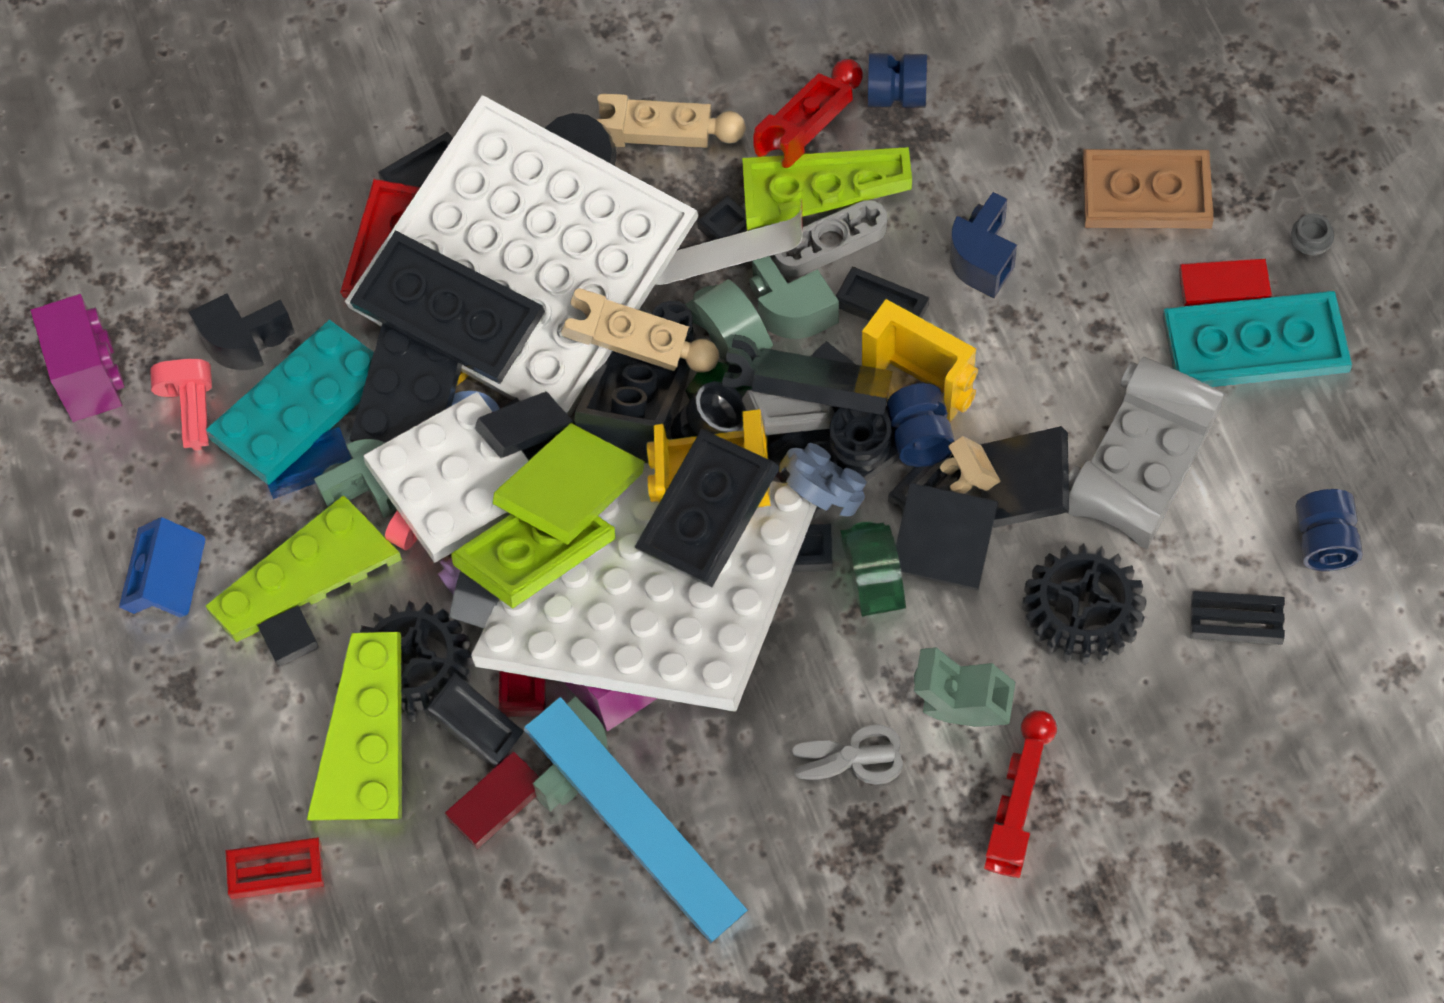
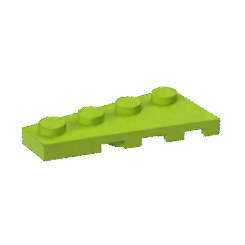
M909 147L803 154L789 168L781 166V160L784 158V155L742 158L747 231L792 219L801 210V198L804 217L912 189Z
M343 495L205 607L208 613L237 643L259 632V624L298 605L300 607L308 602L313 605L327 598L326 593L348 582L353 585L367 578L368 572L384 564H387L389 567L401 561L402 558L400 552Z
M400 632L351 633L307 820L402 819Z

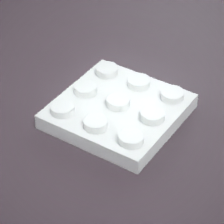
M478 391L363 455L365 465L434 563L510 515L507 511L493 504L494 492L528 462L522 451L501 459L475 430L477 419L492 412Z

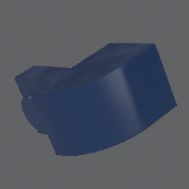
M994 192L991 193L984 206L978 204L974 208L969 221L959 216L955 218L952 226L950 251L951 265L959 279L966 285L992 298L996 297L1015 268L1017 244L997 235L1006 220L1008 199Z

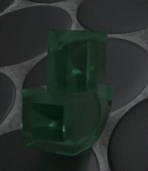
M860 522L852 526L851 529L840 530L842 547L850 565L854 597L861 616L865 617L906 609L901 568L890 525H885L884 522L877 524L874 522Z

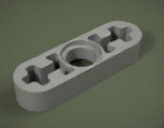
M865 200L803 227L801 242L795 248L789 250L793 251L795 255L800 254L801 258L794 260L792 256L786 257V252L775 254L776 267L785 276L799 277L878 242L885 236L887 231L886 209L876 201ZM867 217L870 222L875 221V226L870 227L866 222L861 223V219ZM854 230V236H850V232ZM833 231L839 233L843 240L835 246H827L821 243L819 238L823 233ZM809 241L812 242V246L808 247Z

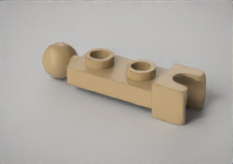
M600 94L597 97L601 118L597 119V121L607 127L616 147H625L626 143L707 148L709 134H715L721 142L736 143L743 137L746 130L745 121L737 112L726 111L718 115L717 118H711V104L628 100L627 95Z
M581 288L574 290L570 304L572 307L583 311L586 319L576 320L568 318L561 330L563 337L587 345L591 343L673 371L677 367L679 358L686 359L688 366L696 372L704 373L716 367L719 361V352L715 344L708 339H698L691 343L685 341L688 326L607 300L605 296Z

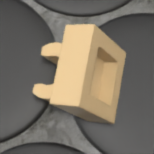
M964 436L949 445L954 458L945 460L941 464L940 469L948 475L955 473L959 469L961 470L959 480L950 485L952 491L964 494L973 485L987 491L1001 482L981 445Z

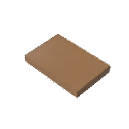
M1083 149L1085 228L1212 229L1214 219L1209 150Z

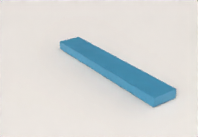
M561 697L525 726L524 731L710 944L748 911Z

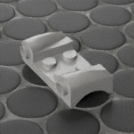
M1143 356L1138 364L1130 362L1123 375L1121 386L1126 388L1124 401L1091 462L1087 460L1082 468L1075 465L1069 474L1070 495L1069 512L1067 514L1074 517H1090L1104 521L1120 529L1140 547L1148 550L1221 409L1225 393L1178 370Z

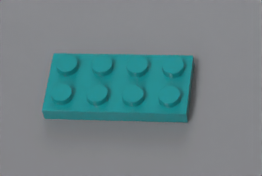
M329 319L206 429L209 439L269 485L360 402L374 352Z

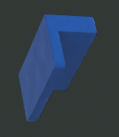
M163 517L139 527L119 608L135 614L154 606L180 618L188 615L205 545V537Z

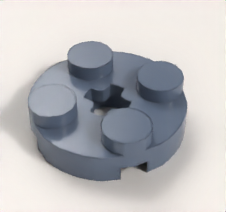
M808 443L805 449H789L779 465V471L782 473L787 470L790 473L786 482L794 491L826 511L834 504L838 507H843L839 515L852 516L856 513L865 498L863 488L867 484L866 480L859 473L848 468L843 470L829 460L831 458L830 454L816 444Z

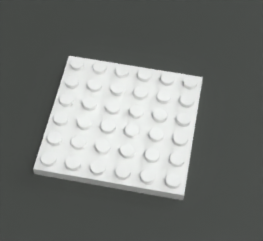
M482 95L345 300L348 308L382 326L381 322L354 309L350 300L395 230L541 304L545 310V313L501 384L462 365L461 372L511 400L517 397L522 401L547 391L567 415L571 417L594 373L606 362L612 353V350L591 343L587 345L562 336L561 330L568 318L576 320L586 319L583 311L572 307L570 304L574 290L581 288L603 295L607 300L639 310L697 220L698 213L694 208Z
M644 463L643 474L599 515L600 518L615 527L616 539L512 609L499 600L497 606H494L471 655L475 667L736 712L817 506L799 495L788 483L772 481L770 484L771 506L758 507L722 572L711 588L642 554L634 548L659 502L650 501L647 477L648 475H655V469H650L649 464Z

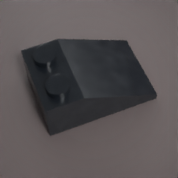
M612 351L606 362L594 373L575 411V425L649 464L647 442H654V425L663 424L667 439L671 440L672 438L671 425L679 412L690 372L686 359L679 358L677 367L673 371Z

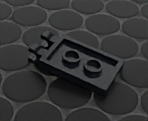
M735 334L732 347H729L726 361L730 363L728 372H725L722 386H750L753 392L884 415L893 371L764 348L762 352L750 338Z

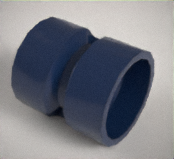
M869 53L868 107H891L895 101H899L903 108H926L927 54L904 53L900 60H896L892 53Z
M912 384L899 389L889 397L886 407L891 426L897 429L894 438L902 463L914 467L930 466L945 460L952 454L949 445L955 442L951 424L947 419L948 413L940 388L933 384Z
M1323 489L1308 493L1297 500L1295 508L1298 528L1303 533L1301 542L1302 558L1307 568L1316 571H1336L1346 569L1361 561L1363 550L1361 537L1358 529L1355 527L1358 517L1355 498L1352 493L1340 489Z

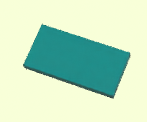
M1335 291L1166 308L1163 311L1162 317L1173 369L1211 387L1350 373L1352 368V361Z

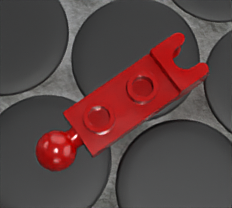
M853 59L838 61L832 69L831 78L818 73L775 115H767L754 129L753 146L756 155L764 157L772 150H782L784 158L781 160V166L783 168L791 167L805 153L804 146L853 100L852 90L856 89L863 79V71L860 64Z
M1034 710L1028 713L1021 722V733L1025 739L1022 754L1013 752L1006 778L1007 780L1015 781L1011 797L1001 796L995 822L1003 825L994 824L986 853L987 858L984 869L1008 877L1020 878L1030 837V833L1023 831L1043 748L1052 742L1057 734L1055 719L1044 710Z

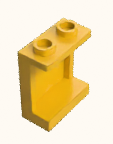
M885 299L862 330V366L886 370L889 364H892L926 384L937 386L944 393V402L949 422L953 420L958 411L964 413L970 407L976 395V390L973 389V382L978 374V368L975 367L976 348Z
M760 409L743 411L742 431L714 434L768 459L767 439ZM654 425V442H647L650 469H655V475H648L647 477L651 502L660 503L696 437L669 440L666 437L664 425ZM770 486L758 507L771 506Z

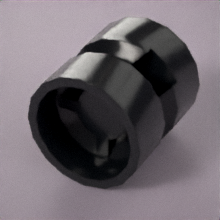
M714 381L704 384L673 419L671 425L672 439L696 437L701 429L712 434L739 431L743 427V411H747L742 401V395L733 387L722 386V382Z

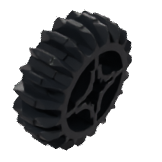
M1083 543L1079 546L1078 554H1073L1065 545L1061 549L1060 559L1049 553L1045 557L1044 566L1036 564L1032 570L1033 579H1028L1025 583L1024 592L1026 596L1022 600V609L1028 612L1025 616L1026 626L1028 628H1036L1033 634L1035 642L1048 639L1046 650L1049 655L1060 648L1064 650L1063 659L1065 662L1069 661L1074 653L1080 654V660L1086 665L1089 663L1091 654H1095L1103 663L1108 659L1109 650L1120 655L1124 651V642L1132 644L1137 636L1136 629H1140L1144 623L1145 616L1142 611L1146 608L1147 600L1144 596L1140 595L1143 591L1142 580H1132L1135 573L1133 565L1119 568L1121 564L1119 553L1107 559L1104 558L1105 550L1103 546L1098 548L1095 554L1087 553V547ZM1082 578L1078 582L1074 583L1065 582L1071 579ZM1098 582L1106 586L1114 596L1104 593L1100 589ZM1090 592L1089 607H1084L1082 615L1078 616L1079 601H1084L1086 593ZM1050 606L1055 607V612L1065 615L1069 620L1070 626L1060 621L1054 615ZM1092 625L1105 626L1099 629L1085 630Z
M409 600L405 606V611L398 612L396 606L390 604V616L383 618L381 615L374 613L373 621L375 627L361 625L360 633H401V714L403 711H406L409 721L414 723L418 717V711H423L450 674L456 673L465 682H470L471 673L467 667L473 665V659L471 656L472 652L468 650L471 646L468 635L461 634L463 629L459 621L456 619L450 621L449 613L444 608L434 614L433 607L428 602L424 604L420 611H416L414 603ZM428 637L436 639L447 649L446 659L437 657L436 652L429 650L427 644ZM428 681L427 683L418 686L422 682Z

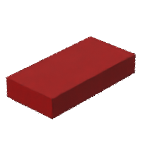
M1266 258L1180 264L1179 277L1184 307L1272 297Z

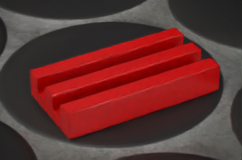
M319 837L226 850L227 887L230 899L324 887V877L322 875L323 860L321 858L322 844ZM310 853V859L267 863L261 866L237 869V863ZM311 871L308 874L238 883L241 880Z

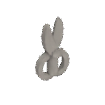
M868 725L860 728L853 734L850 746L832 741H808L797 744L792 749L794 756L818 760L795 768L794 774L800 779L818 780L833 777L848 768H852L856 777L865 783L876 785L889 783L899 776L903 768L902 757L899 753L900 737L890 727ZM872 736H881L890 741V744L859 747L864 739ZM890 762L893 764L889 770L879 773L869 772L862 766Z

